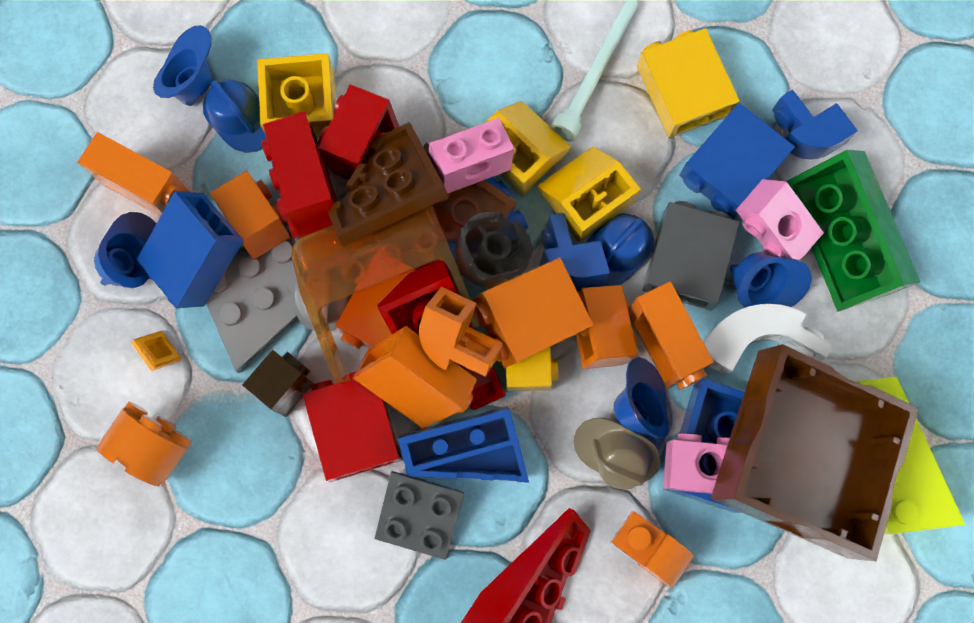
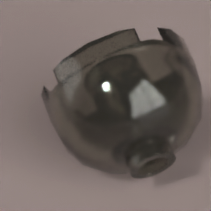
M488 211L476 214L469 218L458 234L454 250L456 264L463 276L475 286L491 289L522 275L532 257L533 248L529 234L518 221L514 220L512 223L508 219L502 218L503 213Z

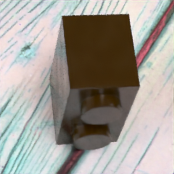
M272 350L242 386L268 408L287 417L303 398L302 394L308 392L311 388L310 386L315 383L306 377L311 371L289 352L280 356Z

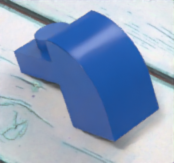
M793 89L781 96L772 109L777 124L789 133L786 140L795 146L791 154L802 159L813 160L823 158L845 145L858 131L837 103L813 117Z
M564 213L550 215L546 230H542L544 251L539 267L561 257L577 292L582 288L604 286L610 272L601 241L572 245Z

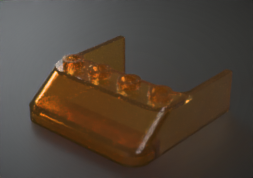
M433 205L344 247L332 225L302 237L294 244L291 255L299 292L336 384L350 382V378L322 308L324 306L436 260H441L448 264L460 295L471 300ZM474 310L471 323L474 329L477 330L482 327Z

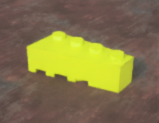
M897 377L856 382L873 386L909 403ZM917 419L915 420L905 460L898 471L894 483L892 507L884 534L965 525Z

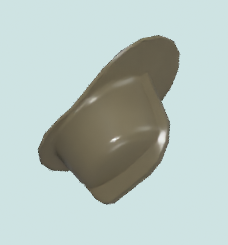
M592 418L583 422L575 432L574 447L580 460L598 472L604 482L613 488L624 490L632 489L638 485L642 486L644 482L650 480L658 472L660 455L654 443L615 421L607 418Z

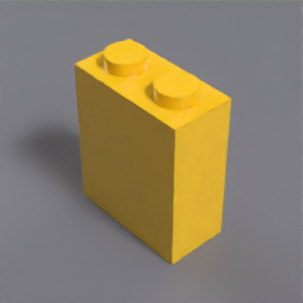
M706 28L696 32L693 30L684 31L677 35L674 40L663 44L660 41L654 42L641 51L637 68L668 138L723 119L740 102Z

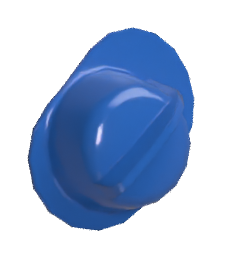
M202 25L193 26L185 30L178 37L163 67L154 79L153 90L160 98L175 97L183 104L192 106L208 90L212 82V73L206 60L212 40L209 29Z
M230 79L220 82L213 80L210 83L211 89L206 94L203 102V114L208 123L225 143L234 150L247 153L262 149L261 140L267 138L260 124L259 96L243 82Z
M128 212L120 215L112 223L99 244L94 257L95 269L102 278L100 281L102 285L111 284L124 288H137L144 285L149 279L147 272L137 261V258L157 224L151 217L140 212Z
M623 213L618 214L597 229L585 242L601 241L610 272L604 286L621 285L628 280L648 259L653 251L654 236L652 229L644 220L636 215Z
M762 252L752 253L739 264H732L730 266V271L734 275L733 283L737 290L738 301L743 307L759 304H778L792 307L804 298L812 280L811 271L804 262L796 259L774 257Z
M634 358L627 365L626 387L616 397L613 403V410L619 424L642 436L652 435L661 439L666 437L669 432L665 385L654 365L647 359Z

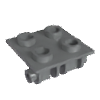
M391 471L374 539L446 560L459 510L464 499V492Z

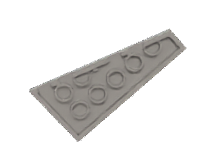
M288 232L289 239L254 260L247 251L234 256L206 303L237 373H240L249 365L248 362L261 350L264 351L272 344L273 339L288 325H292L298 320L294 308L296 271L300 259L309 250L305 249L300 238L293 239L291 232ZM365 236L344 247L340 240L325 245L339 248L348 256L353 268H355L359 260L380 244L369 236Z

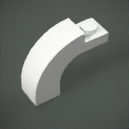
M759 304L740 309L722 320L703 339V343L714 361L709 368L723 376L733 371L745 348L755 341L768 340L784 344L818 361L827 358L833 345L825 341V336L819 331L810 327H800L807 315L806 313L778 304Z

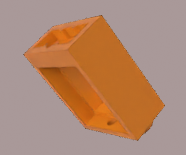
M671 281L638 296L630 307L629 317L666 388L668 389L677 384L679 390H682L707 376L704 369L712 365L714 361Z

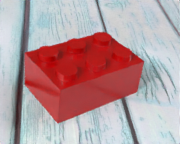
M302 111L263 124L267 139L261 140V145L267 161L272 163L273 168L269 169V175L275 190H279L281 197L276 199L283 220H287L293 239L300 238L306 250L339 240L328 214L335 201L337 202L326 161L318 149V140L306 112Z

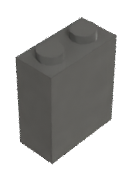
M685 201L669 202L662 215L642 291L649 292L671 281L682 303L711 311L719 303L739 221L730 219V216L724 212L710 211L708 213L697 210L693 204Z

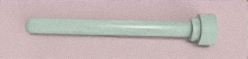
M637 0L625 1L568 110H563L562 113L557 114L551 128L564 140L574 141L582 128L580 115L638 7Z

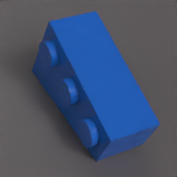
M508 406L408 432L398 437L408 476L453 479L470 478L489 481L506 480L529 483Z

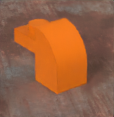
M441 287L424 309L419 326V339L422 348L427 356L444 370H447L454 361L486 377L500 355L504 343L469 327L477 303Z
M635 511L630 512L610 541L611 544L636 561L637 565L672 589L694 558V555L669 534L662 532Z

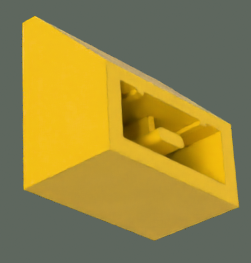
M521 100L497 110L486 122L499 118L514 147L511 169L499 175L523 197L571 150L572 146Z
M594 146L537 185L538 191L556 214L564 213L567 227L578 242L584 240L634 204L641 191L640 187L618 160Z

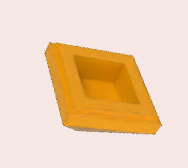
M162 330L133 339L131 342L151 371L177 363L182 359Z

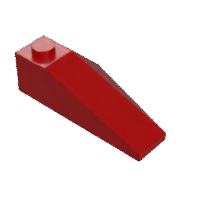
M444 258L410 272L377 305L391 334L407 326L419 335V326L425 306L441 287L461 296ZM471 319L469 327L477 331L474 322ZM458 364L477 379L471 392L473 399L469 405L473 411L506 396L494 366L491 367L485 377Z
M568 508L485 587L461 623H551L555 610L563 609L566 598L561 596L568 576L574 575L577 571L591 532L576 511Z

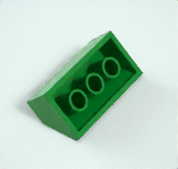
M845 150L785 181L824 232L811 248L837 312L888 296L921 282L865 151Z

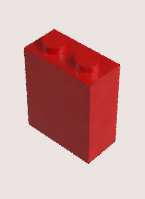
M356 371L347 374L346 381L333 384L332 380L318 382L310 386L312 391L302 394L325 480L328 482L338 481L402 461L386 402L353 379Z

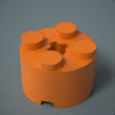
M128 401L96 449L113 464L117 459L119 463L126 467L124 471L135 478L153 486L159 487L160 484L163 486L188 450L192 440L176 431L177 427L160 416H157L154 420L146 416L148 412L145 409Z

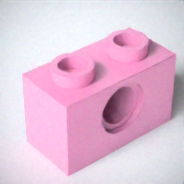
M499 118L429 143V158L444 184L447 194L511 169L514 147Z
M762 179L736 209V212L744 221V228L763 245V253L774 257L800 261L824 233L785 181Z
M678 434V440L666 442L663 489L712 494L730 438H717V444L702 443L701 435ZM703 454H709L716 462V470L711 476L704 474L699 467V460Z

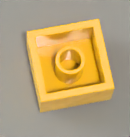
M329 54L257 59L260 124L262 130L264 131L263 124L305 111L316 138H319L322 129L330 125L335 115L334 107L337 101L335 71Z

